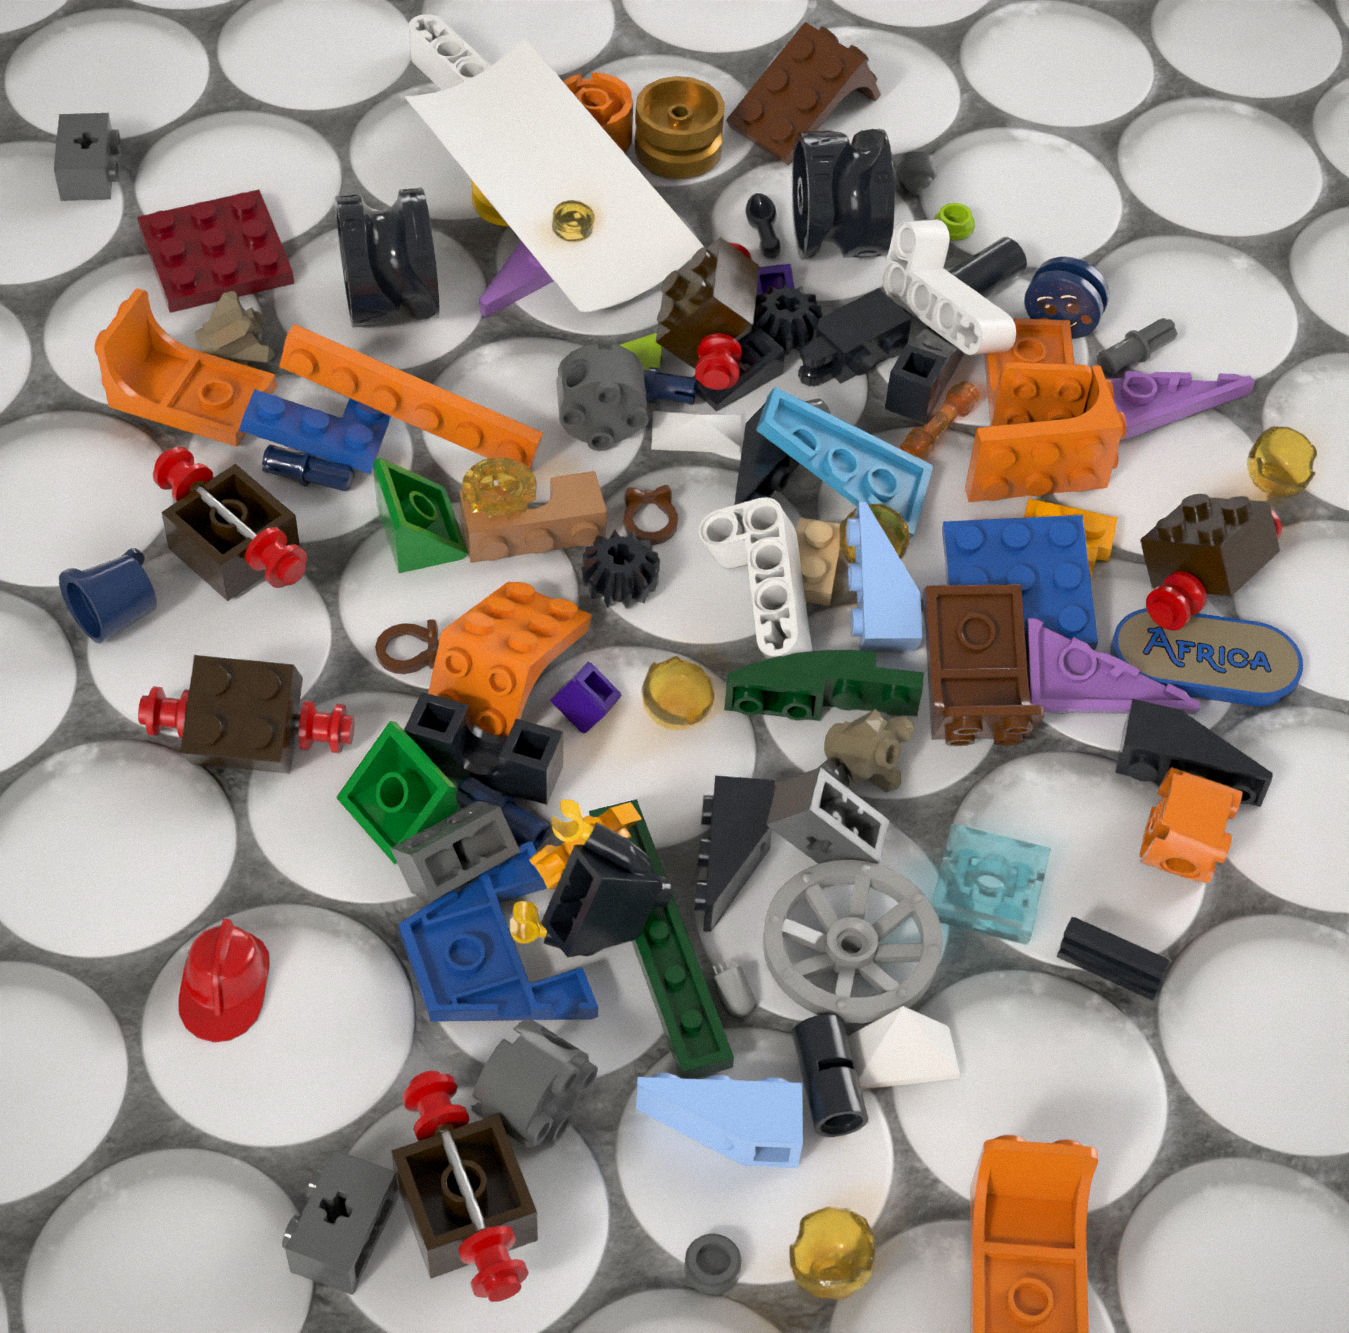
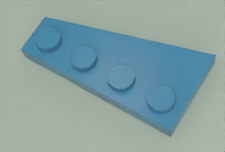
M774 387L767 396L756 431L856 507H858L859 502H866L878 523L906 544L915 534L933 465Z

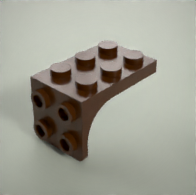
M804 22L728 116L726 122L730 128L789 166L793 159V148L797 132L817 131L842 99L853 90H857L871 100L877 101L881 96L876 84L878 79L870 70L867 64L869 59L863 51L854 45H850L849 48L845 47L825 27H820L818 30Z
M1021 584L926 586L923 596L931 740L945 739V744L948 746L972 745L975 743V739H994V744L1000 746L1023 743V738H1028L1045 715L1044 706L1032 705L1029 695Z

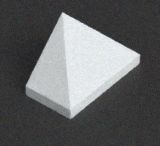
M653 411L651 450L740 453L741 415Z
M904 1006L848 1036L861 1089L959 1079L960 1072L949 1026Z

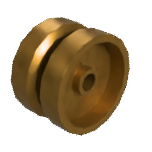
M673 76L661 78L646 85L638 94L636 102L634 151L639 163L650 172L666 178H692L712 170L721 159L725 102L720 92L709 83L693 77Z

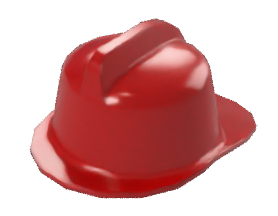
M223 919L221 926L207 929L195 938L188 951L178 997L179 1016L185 1028L198 1039L210 1042L231 1041L246 1033L257 1021L264 1002L270 968L269 951L263 941L253 934L235 927L230 919Z

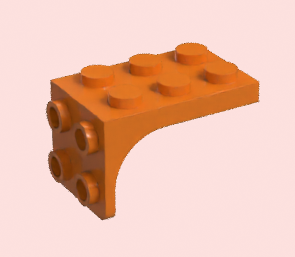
M139 288L133 291L128 300H124L120 304L117 315L106 330L104 329L98 334L95 341L94 349L101 369V382L105 388L110 408L238 447L246 433L239 430L242 417L254 390L272 395L277 387L276 375L191 349L173 339L161 328L154 318L148 292Z
M1012 318L1016 327V339L1013 347L1005 352L984 354L990 427L1069 419L1082 415L1091 384L1092 372L1088 365L1075 364L1070 320Z
M1100 365L1090 366L1092 379L1082 415L1061 420L976 428L965 485V492L969 502L996 501L1006 498L1042 496L1044 494L1073 491L1083 492L1108 487L1112 469H1116L1118 466L1117 450L1120 439H1124L1126 436V419L1123 412L1117 411L1114 403L1112 381L1105 379Z
M508 581L441 631L428 694L469 705V716L478 728L495 736H508L515 719H521L528 696L540 674L554 659L588 632L592 614L578 609L577 605L569 600L552 599L537 593L529 584Z
M1002 1135L995 1139L986 1140L983 1143L970 1186V1333H1089L1086 1227L1090 1188L1098 1165V1150L1096 1148L1083 1146L1080 1142L1074 1140H1057L1052 1143L1029 1142L1016 1135Z

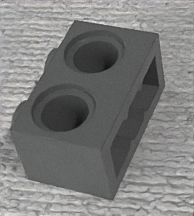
M481 801L468 805L391 848L411 893L431 901L520 852L500 806Z

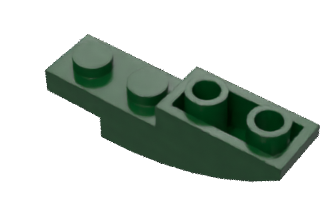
M820 650L778 656L728 673L724 710L735 711L745 715L762 714L787 717L796 721H820L822 706L837 707L847 711H873L876 709L878 712L892 716H918L924 672L875 667L877 654L875 651Z

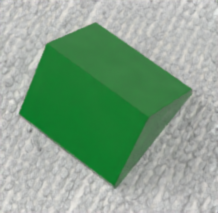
M378 457L373 462L377 508L398 573L463 560L468 555V551L446 488Z
M389 721L336 797L394 864L398 863L391 851L393 846L457 812L456 787L395 721Z

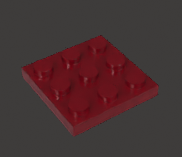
M259 189L137 217L142 238L170 313L219 302L222 294L230 291L236 292L238 297L294 284L293 270Z

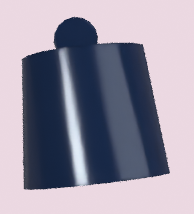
M137 548L128 549L121 557L82 571L76 568H68L59 575V586L67 608L77 624L95 643L101 644L154 611L157 607L154 588L142 568L145 556Z

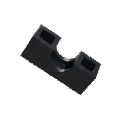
M421 693L404 728L409 737L445 776L461 781L473 777L493 790L545 805L548 804L563 768V731L516 718L508 736H495L481 730L472 722L469 716V705L428 693Z

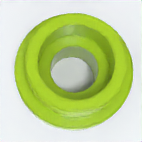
M948 203L935 215L934 220H941L947 226L950 241L966 239L974 232L975 220L972 212L963 204Z

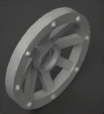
M833 860L811 866L799 872L778 890L766 914L763 950L767 966L774 980L795 1003L816 1015H836L847 1023L875 1022L902 1006L909 1008L925 994L933 982L942 952V931L939 919L930 901L914 883L890 868L868 861ZM843 884L854 885L849 917L839 919L822 888ZM869 888L878 890L898 902L895 907L872 925L864 920ZM806 897L827 935L787 919V916L796 904ZM913 918L920 933L921 943L878 944L907 919ZM783 937L823 954L792 964L786 953ZM845 950H851L855 953H848ZM919 962L913 973L901 984L875 963ZM831 970L838 973L835 994L827 992L807 980ZM861 975L882 994L869 997H850L854 977Z

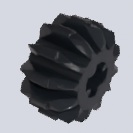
M786 283L779 290L768 286L764 294L756 295L751 331L760 327L784 349L788 356L791 349L801 351L805 344L808 345L810 341L816 339L818 320L823 317L822 307L816 301V294H805L803 286L795 290L789 289Z
M614 529L609 539L597 535L593 546L585 548L583 566L581 567V579L584 586L588 587L591 599L604 597L607 608L614 602H622L627 609L632 599L645 603L648 592L656 590L659 583L660 558L658 557V552L653 551L650 539L637 541L634 530L625 537L620 536Z

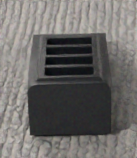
M760 327L738 340L742 348V354L738 363L740 369L739 379L735 385L721 391L707 388L698 381V385L694 387L697 389V394L715 411L722 409L783 374L785 351Z

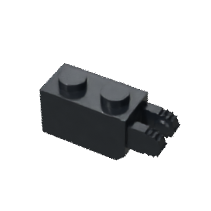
M880 288L825 315L818 320L816 339L810 341L808 345L805 344L800 351V358L803 362V366H800L798 370L800 383L809 387H815L816 385L819 386V383L823 384L835 378L842 384L857 375L865 374L873 366L890 357H897L908 343L912 318Z

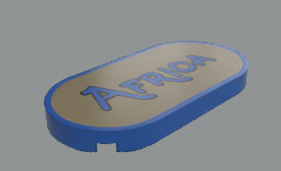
M1147 608L1128 614L1119 622L1111 643L1112 656L1140 669V674L1164 686L1169 683L1186 691L1189 697L1249 706H1270L1280 702L1282 697L1287 696L1289 693L1291 694L1296 689L1303 672V658L1295 642L1281 630L1256 621L1197 613L1190 616L1189 622L1183 628L1171 631L1157 625L1148 614Z

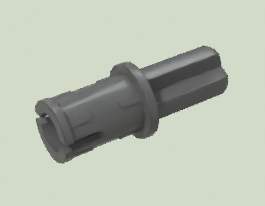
M1161 318L1140 331H1129L1125 335L1124 340L1106 350L1100 351L1099 355H1097V361L1103 373L1113 377L1137 361L1140 363L1146 362L1150 358L1151 353L1176 339L1178 333L1175 329V323L1171 319Z

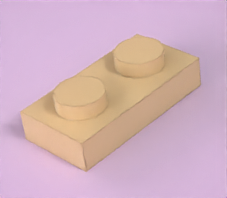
M799 517L796 533L806 602L830 606L844 524Z

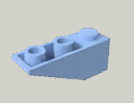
M859 502L854 518H847L846 524L847 546H855L856 563H849L848 568L849 591H857L858 608H851V636L859 637V650L916 651L923 638L920 591L866 502Z
M658 1073L650 1077H637L636 1110L743 1166L799 1168L803 1145L802 1083H791L778 1077H768L759 1081H738L724 1075H713L705 1079H685L669 1073Z

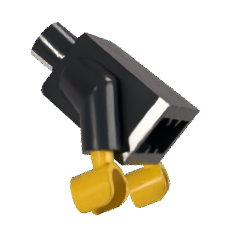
M570 799L561 800V812L567 818L573 820L562 822L555 817H551L555 836L565 842L581 838L585 840V843L574 845L542 921H539V909L535 904L528 901H519L513 906V918L510 919V934L518 943H530L537 939V937L544 938V944L561 949L567 958L578 955L587 957L598 953L604 948L633 941L639 937L652 909L665 907L669 904L672 897V889L668 879L664 876H659L651 867L650 858L643 850L627 838L596 822L594 827L584 822L582 808L577 802Z

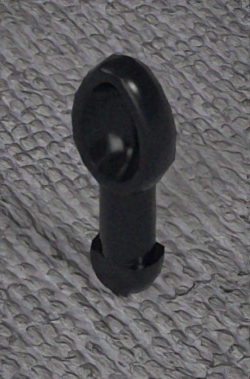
M755 193L748 199L746 204V217L749 225L758 231L761 253L767 258H774L781 251V243L776 237L773 227L777 219L776 207L767 195Z

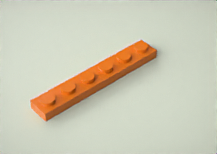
M293 324L287 333L279 365L280 368L527 475L531 469L544 434L543 432L296 324Z

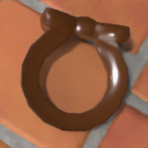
M669 485L660 486L653 491H642L634 487L626 489L624 503L627 508L624 513L623 525L627 535L634 530L637 541L650 539L651 545L665 543L673 537L677 531L678 514L675 507L671 504L672 491ZM654 503L667 515L669 521L660 531L645 532L634 524L633 517L643 504Z
M434 619L427 620V628L416 624L402 623L384 630L377 638L375 646L380 665L385 670L395 674L417 672L427 665L430 669H433L439 645L437 622ZM411 635L428 643L427 650L412 659L404 661L393 659L386 653L388 643L397 636Z

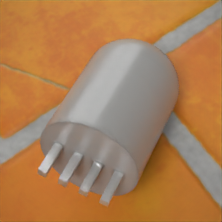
M732 958L730 960L733 968H730L728 962L725 961L728 970L724 971L720 963L718 964L721 969L719 974L716 967L713 966L716 975L712 979L726 1012L734 1017H743L754 1009L755 998L742 967L736 966Z

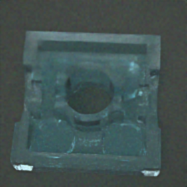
M952 823L931 903L939 922L1029 945L1051 848ZM984 875L993 876L999 879L1003 886L990 888L980 883L978 878Z

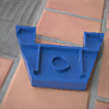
M532 841L519 846V853L499 866L496 865L483 872L477 880L460 891L456 892L454 889L399 923L400 937L430 1022L512 1021L529 1018L532 1020H583L598 1017V1005L583 967L535 982H529L499 903L547 889L542 876L530 862V858L537 853Z

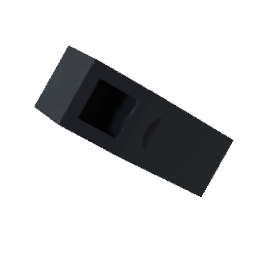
M927 326L906 344L893 366L889 376L885 409L925 424L965 353Z
M765 403L745 424L734 505L758 498H770L775 491L781 492L788 484L792 472L800 464L756 431Z
M1132 699L1123 728L1115 773L1131 776L1139 781H1152L1161 784L1166 773L1172 767L1242 791L1240 804L1261 807L1272 781L1273 773L1182 710Z
M715 775L714 794H703L701 825H711L710 837H700L698 867L708 868L707 880H697L694 911H705L704 932H711L770 850L772 829L766 823L775 794V780Z

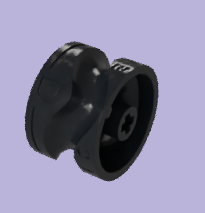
M884 129L861 130L853 136L851 145L849 137L842 132L830 130L797 132L792 159V213L794 235L800 259L805 260L814 257L823 241L833 242L838 246L843 258L887 256L893 236L895 191L892 153L886 131Z
M423 187L399 190L396 202L384 210L370 208L364 203L361 194L336 196L335 209L339 246L352 328L385 324L398 316L401 304L409 310L411 317L416 320L439 318L440 306L436 259L430 216Z

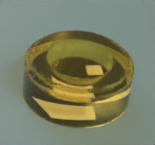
M576 200L561 202L553 210L552 230L559 238L565 241H583L593 232L595 215L593 210L583 202Z

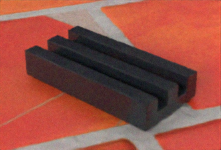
M1071 917L1064 931V937L1061 941L1057 957L1153 1000L1168 966V958L1076 917Z

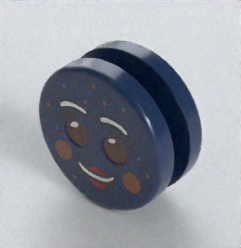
M1055 257L1042 263L1036 270L1026 290L1024 305L1030 319L1070 320L1072 339H1077L1089 335L1096 329L1108 305L1110 291L1104 276L1088 262L1074 257Z

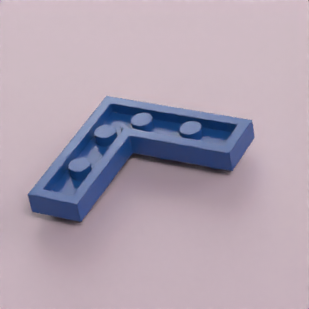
M255 389L242 417L239 431L371 474L373 462L378 456L392 416L349 398L344 414L340 418Z

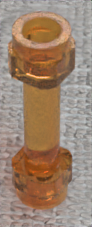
M961 381L954 385L946 394L945 405L922 429L919 427L912 429L906 436L905 441L900 445V449L921 460L927 459L934 451L935 440L958 415L965 417L974 408V404L980 398L977 388L967 381Z

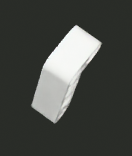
M422 14L414 17L409 22L411 61L441 90L456 86L492 66L437 16Z
M936 219L898 223L893 232L883 272V286L886 294L968 355L1009 351L1016 339V327L1013 319L1002 309L943 268L950 240L949 231L943 221Z
M769 497L758 498L715 510L705 516L699 525L698 533L701 541L720 566L726 568H735L748 564L756 639L759 649L765 658L770 659L812 651L797 533L780 503ZM785 603L781 608L776 609L779 605Z

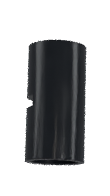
M1002 237L948 272L986 298L1022 275L1027 268V259L1023 249L1015 240L1009 237Z
M818 1015L801 1021L793 1028L792 1036L815 1132L824 1137H838L860 1130L867 1124L868 1115L843 1019L836 1015Z

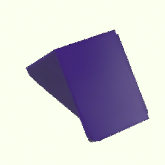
M588 661L559 689L550 701L580 732L586 733L611 710L622 695Z

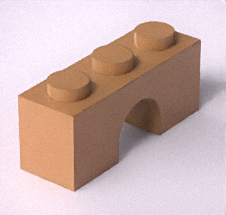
M595 471L551 477L550 501L544 506L534 509L521 508L513 504L508 498L505 485L459 491L461 525L470 563L486 560L495 561L505 557L531 553L539 554L569 547L589 546L593 544L597 535L606 538L607 511Z

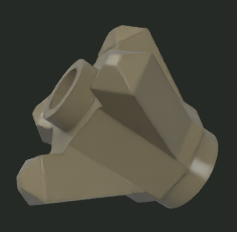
M234 291L222 294L209 321L202 324L203 328L195 331L196 339L202 351L224 359L233 358L266 363L275 357V351L271 345L262 344L258 336L259 333L264 331L263 315L258 311L255 312L253 308L245 311L237 293Z
M875 709L853 722L845 721L843 724H834L828 730L825 737V755L827 759L831 758L837 766L843 764L847 770V775L855 785L868 779L886 793L893 791L901 785V771L895 768L900 758V743L910 741L914 732V725L906 716L885 720Z

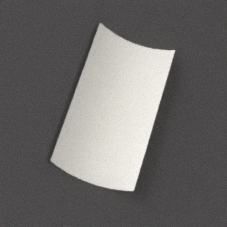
M526 38L522 39L495 64L456 86L435 93L405 96L409 104L579 312H592L609 308L644 293L665 280L671 272L678 271L692 259L699 249L704 247ZM577 212L584 215L590 221L591 231L587 237L581 240H567L556 233L554 220L562 213Z

